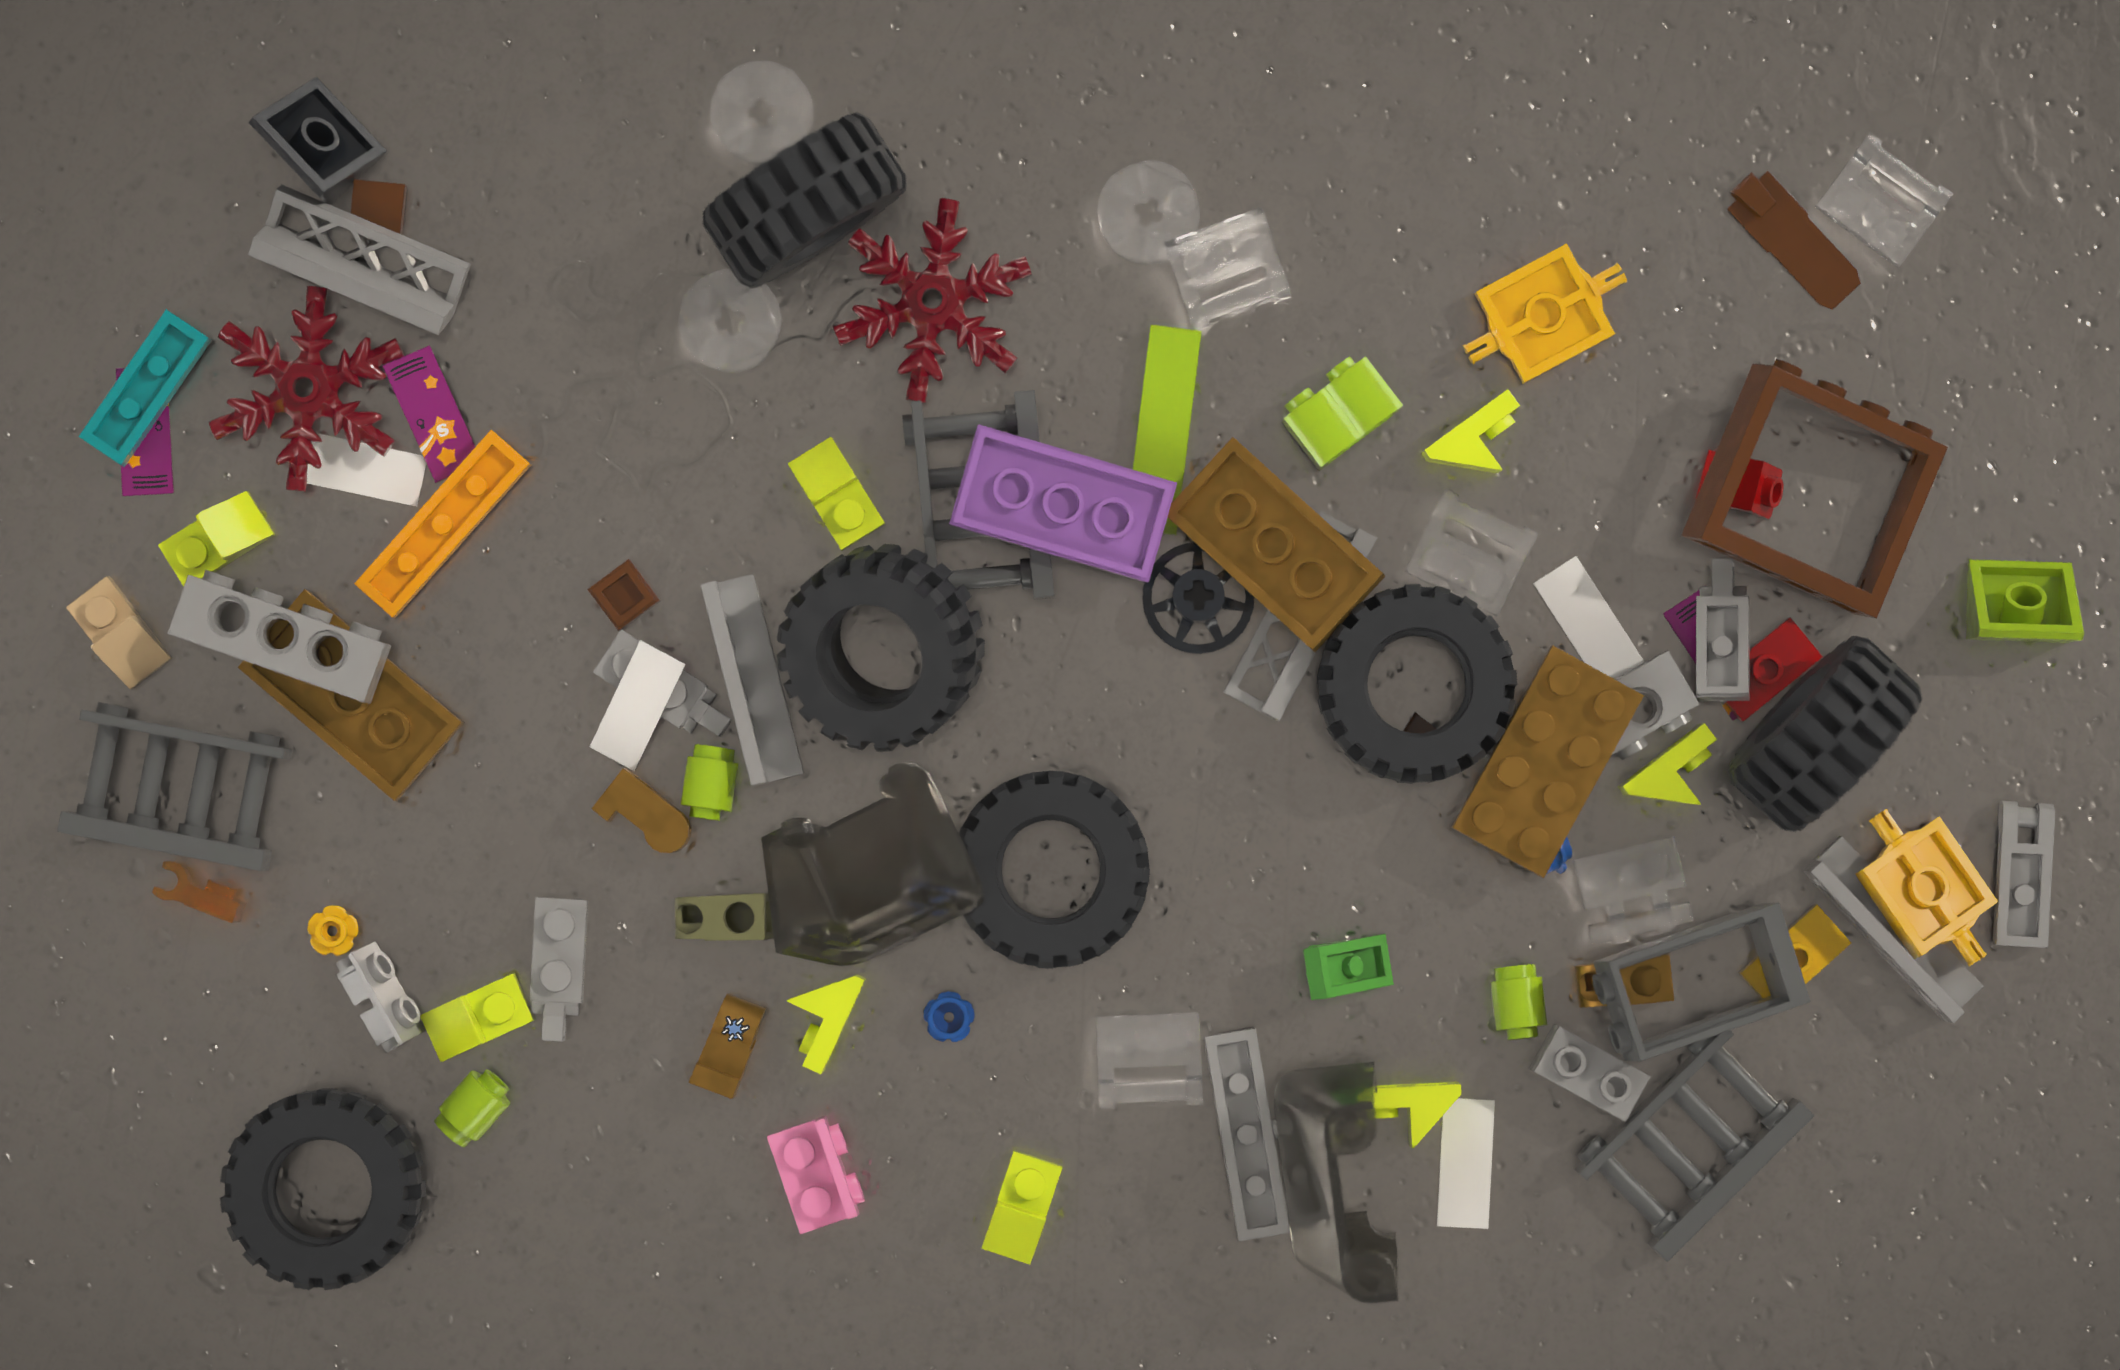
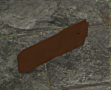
M1769 171L1759 179L1751 172L1730 192L1736 201L1727 210L1766 252L1773 254L1819 305L1833 310L1861 284L1857 269L1808 218V213Z

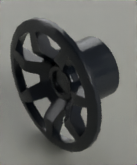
M1195 542L1173 547L1154 563L1149 582L1144 583L1143 607L1149 625L1154 633L1166 644L1183 652L1203 654L1225 648L1243 633L1250 621L1255 597L1246 589L1245 603L1225 597L1223 585L1232 576L1225 570L1217 575L1204 570L1202 552L1205 551ZM1188 552H1194L1192 570L1184 573L1182 576L1165 567L1175 557ZM1160 573L1174 587L1173 597L1152 605V588ZM1221 609L1243 611L1236 627L1223 637L1215 616ZM1177 610L1182 616L1176 638L1161 627L1155 613ZM1194 622H1204L1215 639L1214 642L1201 645L1183 642Z

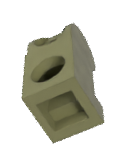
M773 892L675 897V939H705V941L774 939Z

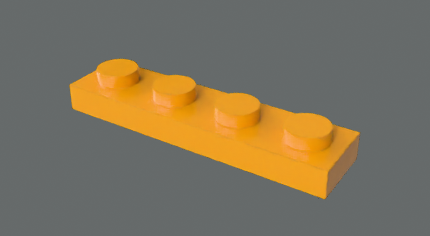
M490 430L354 584L392 618H396L529 469L531 464L493 430Z

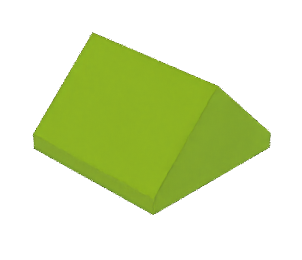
M1969 559L1967 571L1966 640L2063 643L2083 640L2084 629L2072 563Z

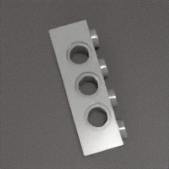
M205 570L202 579L188 575L167 634L371 704L391 645L379 641L382 631L352 621L349 630L330 624L333 614L303 604L300 613L281 607L284 599L283 596L254 587L251 596L232 590L235 582L234 579L209 570ZM238 603L244 610L245 621L240 629L228 632L221 624V613L227 605ZM287 620L294 629L293 641L284 649H276L269 639L270 629L276 622ZM335 637L343 646V656L337 664L327 667L319 660L318 648L325 639Z
M1669 650L1656 655L1615 679L1645 695L1652 704V713L1644 723H1636L1632 720L1629 722L1612 755L1618 753L1621 760H1624L1648 746L1644 736L1662 726L1664 732L1668 734L1693 719L1689 710L1698 706L1699 702ZM1491 751L1490 753H1488V754L1486 755V757H1487L1488 760H1489V758H1490V756H1491V754H1492L1493 751Z

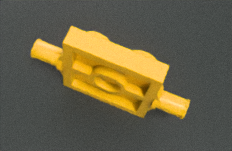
M1566 243L1476 291L1475 296L1487 317L1489 332L1463 345L1466 354L1485 345L1483 349L1469 355L1470 362L1475 364V362L1500 350L1511 361L1521 382L1524 384L1614 336L1615 332L1603 312L1601 295L1623 283H1627L1624 273L1605 282L1606 279L1621 272L1622 268L1618 263H1615L1610 268L1590 277L1578 265Z
M1887 808L1868 820L1886 846L1881 850L1876 860L1855 873V875L1909 954L1914 959H1917L1936 945L1952 941L1967 962L1968 967L1985 957L1987 953L1984 952L1969 929L1974 925L1980 914L1998 901L1940 816L1919 830L1909 831L1905 834L1900 830Z

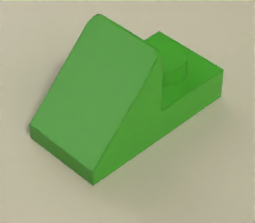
M1386 934L1311 945L1303 949L1311 1000L1327 999L1394 985Z

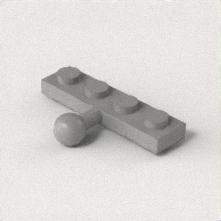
M1256 1028L1204 1036L1238 1241L1290 1233L1275 1140L1302 1135L1305 1139L1314 1143L1325 1142L1331 1139L1338 1129L1337 1113L1329 1104L1317 1101L1304 1106L1299 1115L1271 1120Z

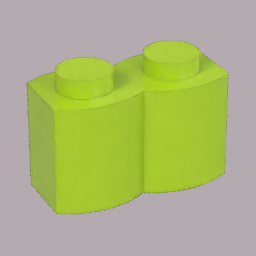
M1349 356L1326 374L1330 381L1327 386L1316 394L1308 387L1285 405L1289 414L1283 418L1282 423L1318 471L1350 449L1403 407V404L1366 356L1357 363Z

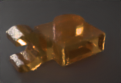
M176 861L163 862L162 868L173 871L177 875L178 883L173 890L154 886L152 893L162 900L179 901L184 903L183 905L230 923L241 921L247 902L235 898L236 888L212 879H208L206 886L197 885L192 881L189 870L183 864Z

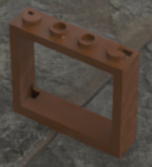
M1779 359L1775 360L1774 365L1752 364L1681 536L1852 614L1877 619L1948 447L1932 440L1934 432L1923 425L1905 420L1902 426L1889 420L1888 417L1891 411L1885 407L1866 400H1861L1860 405H1857L1845 399L1847 390L1824 380H1818L1815 385L1802 379L1803 370L1793 364ZM1779 389L1913 451L1857 587L1722 526Z

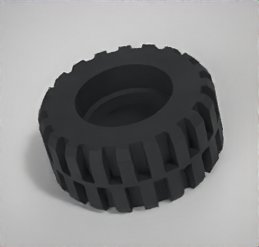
M858 112L852 115L848 114L801 138L798 142L778 152L777 155L763 162L749 174L733 183L730 188L719 194L713 202L706 206L703 211V227L739 283L750 288H757L809 261L825 249L841 241L851 232L856 231L871 218L877 216L906 191L907 176L872 121Z
M883 544L876 551L870 545L855 548L846 556L843 554L839 555L800 586L801 590L790 599L784 612L788 618L779 625L777 641L785 644V648L776 655L778 670L788 671L790 677L783 686L789 699L798 696L804 707L798 711L808 723L813 718H816L824 725L820 733L834 741L841 734L848 737L846 743L848 747L858 750L865 749L870 743H874V749L877 752L893 751L900 743L907 748L921 742L929 733L933 734L943 726L970 697L968 692L977 684L982 670L976 664L985 655V640L975 637V632L983 626L979 611L969 612L965 603L972 596L964 584L956 589L948 580L953 573L943 563H940L935 568L926 564L928 554L913 549L907 555H901V547L894 544ZM857 605H874L895 613L908 624L918 640L922 655L921 674L915 684L907 689H885L866 681L852 668L844 654L840 634L842 619L848 610Z
M1421 584L1404 585L1401 588L1392 590L1389 588L1378 592L1373 597L1359 603L1351 611L1349 617L1336 627L1322 653L1317 675L1318 704L1320 713L1323 714L1327 724L1326 729L1333 741L1340 745L1345 752L1344 754L1352 762L1358 763L1369 770V773L1380 778L1396 780L1398 783L1413 784L1431 783L1459 774L1480 761L1498 743L1506 730L1505 726L1509 717L1513 714L1516 702L1514 700L1515 686L1518 684L1517 670L1513 668L1511 659L1513 652L1508 640L1504 641L1497 629L1500 626L1491 615L1486 616L1477 608L1478 604L1466 596L1462 598L1451 593V589L1440 586L1431 588L1422 587ZM1408 636L1428 637L1445 645L1458 659L1465 678L1464 697L1457 713L1444 726L1426 733L1404 732L1386 723L1375 711L1368 693V675L1377 654L1391 642Z
M1861 636L1850 637L1846 642L1840 643L1831 653L1829 652L1814 668L1810 669L1782 697L1780 702L1768 712L1757 728L1751 732L1746 742L1738 749L1735 758L1729 764L1728 773L1731 783L1780 829L1796 832L1806 828L1809 823H1813L1820 818L1827 809L1832 808L1847 791L1849 792L1897 740L1899 734L1911 722V717L1920 707L1922 695L1919 685L1869 638Z
M1042 771L1020 775L991 790L976 804L961 827L952 858L953 888L956 900L970 928L983 940L982 942L1009 960L1019 964L1047 969L1083 964V962L1097 956L1099 957L1111 949L1116 942L1126 935L1139 912H1141L1146 899L1150 875L1145 837L1132 812L1108 788L1092 779L1064 771ZM1056 820L1077 827L1091 840L1099 857L1100 876L1094 894L1082 908L1068 916L1041 918L1029 914L1011 899L1004 886L1002 861L1007 846L1019 831L1039 821Z
M322 1088L314 1091H304L283 1098L269 1105L267 1109L256 1114L244 1125L246 1129L239 1137L234 1139L228 1150V1153L231 1154L228 1165L222 1167L220 1182L225 1183V1195L220 1197L222 1213H228L231 1226L227 1227V1231L232 1241L239 1240L246 1250L242 1255L252 1266L258 1263L267 1270L266 1276L277 1282L283 1280L294 1283V1288L310 1290L314 1287L331 1290L341 1288L347 1284L357 1283L371 1276L390 1263L404 1249L411 1239L410 1235L414 1227L419 1224L423 1212L420 1206L422 1197L426 1195V1180H422L420 1166L424 1164L420 1151H415L409 1140L412 1137L409 1130L404 1124L399 1125L391 1117L393 1112L381 1103L376 1105L366 1100L367 1096L353 1091L346 1093L338 1091V1089ZM330 1140L349 1147L362 1159L371 1178V1200L365 1215L355 1227L338 1236L315 1237L299 1231L287 1220L277 1200L276 1178L280 1166L295 1148L310 1141Z

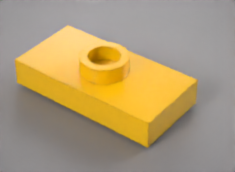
M1814 904L1788 928L1805 985L1852 943L1817 904ZM1757 956L1739 974L1763 999L1771 996L1759 957Z

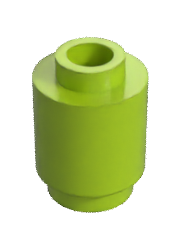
M694 744L693 756H687L680 804L690 807L689 817L720 821L721 811L732 812L738 763H734L735 750Z
M1535 964L1495 968L1496 981L1491 982L1496 1031H1507L1508 1040L1538 1037L1537 1027L1548 1026L1542 976L1537 977Z
M486 1069L482 1074L471 1070L439 1106L441 1113L434 1122L449 1139L461 1147H466L471 1140L478 1141L508 1108L510 1101L505 1094L509 1091V1088L490 1070Z

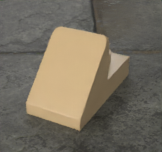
M109 576L103 578L66 607L93 642L90 646L91 649L129 689L136 687L172 659L171 655Z

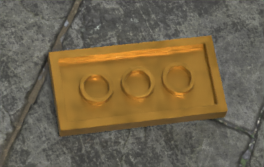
M1234 437L1226 443L1171 503L1168 518L1314 652L1325 643L1340 623L1342 624L1349 617L1351 611L1385 578V575Z
M304 589L288 608L300 613L303 604L326 611L333 614L330 624L346 630L350 629V626L307 589ZM287 620L276 622L269 632L270 642L276 649L288 647L294 638V629ZM335 637L325 639L318 648L319 660L327 667L337 664L343 656V646ZM388 658L386 659L371 704L349 698L244 660L237 667L393 801L399 800L463 724L458 717Z
M1552 645L1451 828L1544 878L1644 695Z

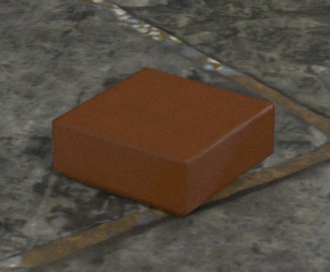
M354 179L351 214L402 235L407 186L398 183Z
M630 559L587 589L618 631L624 629L661 601Z

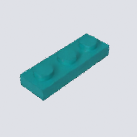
M166 309L78 437L125 467L212 340Z

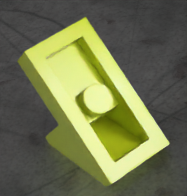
M1507 389L1421 453L1427 462L1499 473L1502 471L1501 466L1479 436L1485 432L1489 439L1492 440L1514 424L1515 420L1510 413L1520 406Z
M829 437L787 463L842 551L885 525L882 517L832 437Z
M245 491L195 515L197 518L195 522L164 540L158 546L184 586L188 575L202 579L205 570L215 573L275 534L249 492Z
M1705 723L1698 724L1617 787L1623 795L1701 805L1698 798L1677 773V770L1683 766L1686 772L1689 773L1712 756L1707 747L1714 743L1717 738Z
M515 973L420 1015L440 1062L536 1020L533 1013H531V1008Z
M856 974L787 999V1002L823 1018L820 1027L813 1023L810 1024L798 1051L807 1055L802 1065L803 1067L819 1074L823 1073L866 978Z
M1454 1081L1354 1086L1355 1107L1358 1110L1367 1109V1118L1369 1119L1398 1117V1108L1407 1107L1409 1146L1413 1149L1460 1097L1461 1084Z
M1013 1150L981 1249L1029 1265L1031 1264L1063 1166Z

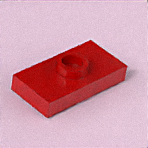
M1788 617L1750 648V701L1724 702L1740 722H1744L1823 656L1792 618Z

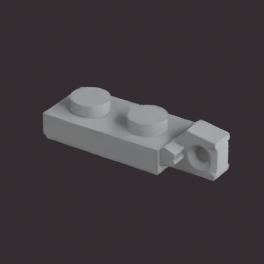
M1712 558V586H1700V596H1696V698L1698 701H1750V599L1747 595V586H1735V564H1733V559Z
M621 629L593 673L618 688L639 640ZM685 670L682 671L661 715L662 718L679 729L682 727L692 733L699 723L719 737L724 734L732 719L710 706L717 694L707 688L708 685Z
M535 897L529 1001H532L531 1013L543 1014L542 1041H565L567 1015L579 1016V1005L583 1003L588 900Z

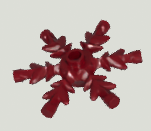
M939 199L936 226L926 220L922 223L923 231L931 248L920 247L923 254L930 261L928 267L922 272L909 270V255L907 252L899 260L894 241L889 235L884 236L882 246H880L870 235L859 228L847 243L869 260L859 266L861 272L873 275H886L879 285L898 284L902 291V297L894 306L877 298L880 309L864 305H854L852 310L859 318L833 327L839 344L842 346L866 336V347L870 349L876 345L887 328L891 338H893L901 322L911 323L917 331V337L906 343L903 348L914 351L900 364L897 371L900 375L911 372L905 399L911 402L922 401V403H926L929 375L937 381L943 379L942 370L934 355H945L944 350L935 340L942 330L949 329L956 332L958 350L967 342L969 354L976 367L982 364L983 357L986 356L1003 373H1007L1018 359V357L996 341L1006 335L1005 330L979 326L986 317L967 318L963 306L965 301L971 296L984 303H988L985 292L1003 297L1012 296L1013 291L1006 283L1032 275L1028 261L1025 256H1022L999 266V254L994 253L988 258L978 273L974 263H972L966 279L952 277L949 273L948 264L960 258L962 254L951 251L964 239L968 232L966 227L954 229L960 202L953 199ZM936 290L942 295V302L937 308H927L923 304L922 298L927 291Z
M307 286L305 314L296 309L291 313L293 321L302 337L291 336L292 341L301 349L299 357L294 361L281 360L278 342L270 351L265 334L259 326L254 328L251 338L231 321H228L218 334L220 340L241 353L231 359L233 365L258 367L252 377L271 374L275 380V389L269 396L251 390L255 401L229 398L227 404L234 412L209 421L211 431L216 440H219L242 428V438L248 441L257 431L262 420H264L269 430L275 413H287L292 418L293 427L284 432L280 438L291 440L279 453L276 463L282 465L289 462L286 490L306 492L308 464L316 469L322 466L320 457L311 443L323 442L321 437L312 429L313 423L319 417H329L332 419L335 437L343 428L348 444L354 452H358L362 440L375 452L385 457L395 443L393 438L373 426L374 423L382 419L380 413L355 411L361 401L342 404L338 398V389L344 382L362 388L358 377L384 380L386 374L379 366L404 357L402 348L398 340L394 338L371 350V340L366 337L359 343L351 358H349L344 348L338 365H326L321 360L320 351L329 346L333 340L322 338L334 325L337 315L332 313L324 316L327 298V288ZM304 378L310 379L313 383L312 393L307 397H299L295 389L297 383Z

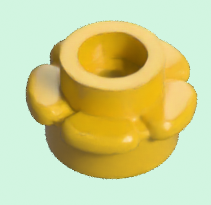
M330 905L324 907L323 912L312 915L308 922L307 931L311 934L310 944L315 951L322 955L333 953L335 956H340L352 949L354 945L353 940L357 937L359 928L355 917L346 914V910L343 907ZM330 926H335L337 928V934L335 936H330L328 934V928Z

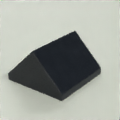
M317 77L259 112L249 121V124L315 194L330 205L353 185L354 179L358 180L387 151Z

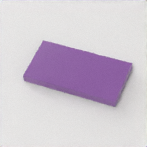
M978 424L949 525L1148 583L1177 482Z

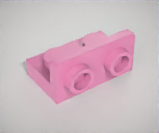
M823 1116L767 1136L800 1234L844 1219L849 1220L859 1215L860 1212L857 1204L865 1202V1198L856 1173L847 1175L840 1155L848 1153V1148L839 1123L830 1126L827 1116Z

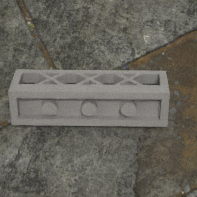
M282 184L276 189L266 224L253 237L248 253L251 257L437 335L440 334L454 316L471 265L468 262ZM288 204L303 210L311 228L298 232L281 225L280 221L285 205ZM337 226L350 230L359 247L348 252L336 248L327 230ZM384 246L398 250L406 267L395 272L382 267L374 250ZM436 266L453 273L454 276L448 294L429 287L422 270Z
M1320 511L1319 515L1339 534L1350 539V544L1366 558L1368 557L1377 540L1375 536L1360 528L1356 530ZM1267 610L1223 693L1278 722L1316 652L1311 650L1301 639H1298L1292 650L1272 655L1266 634L1271 625L1280 622V620ZM1262 643L1266 658L1252 662ZM1289 657L1278 675L1274 661ZM1268 663L1274 680V686L1266 701L1263 702L1239 689L1238 686L1247 669Z
M749 574L722 582L712 581L700 584L751 786L804 774L755 575Z
M1838 836L1802 872L1943 1021L1955 1023L1965 1013L1961 1008L1984 986L1945 944L1936 945L1917 959H1914L1909 954L1855 875V873L1867 866L1868 863L1843 836Z

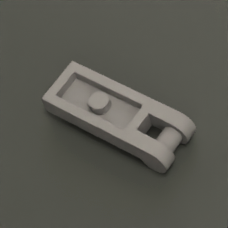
M2001 801L1999 804L1995 898L1998 902L1995 904L1993 945L2048 948L2055 827L2054 804L2037 803L2035 808L2019 807L2016 801ZM2018 827L2034 828V844L2017 843Z

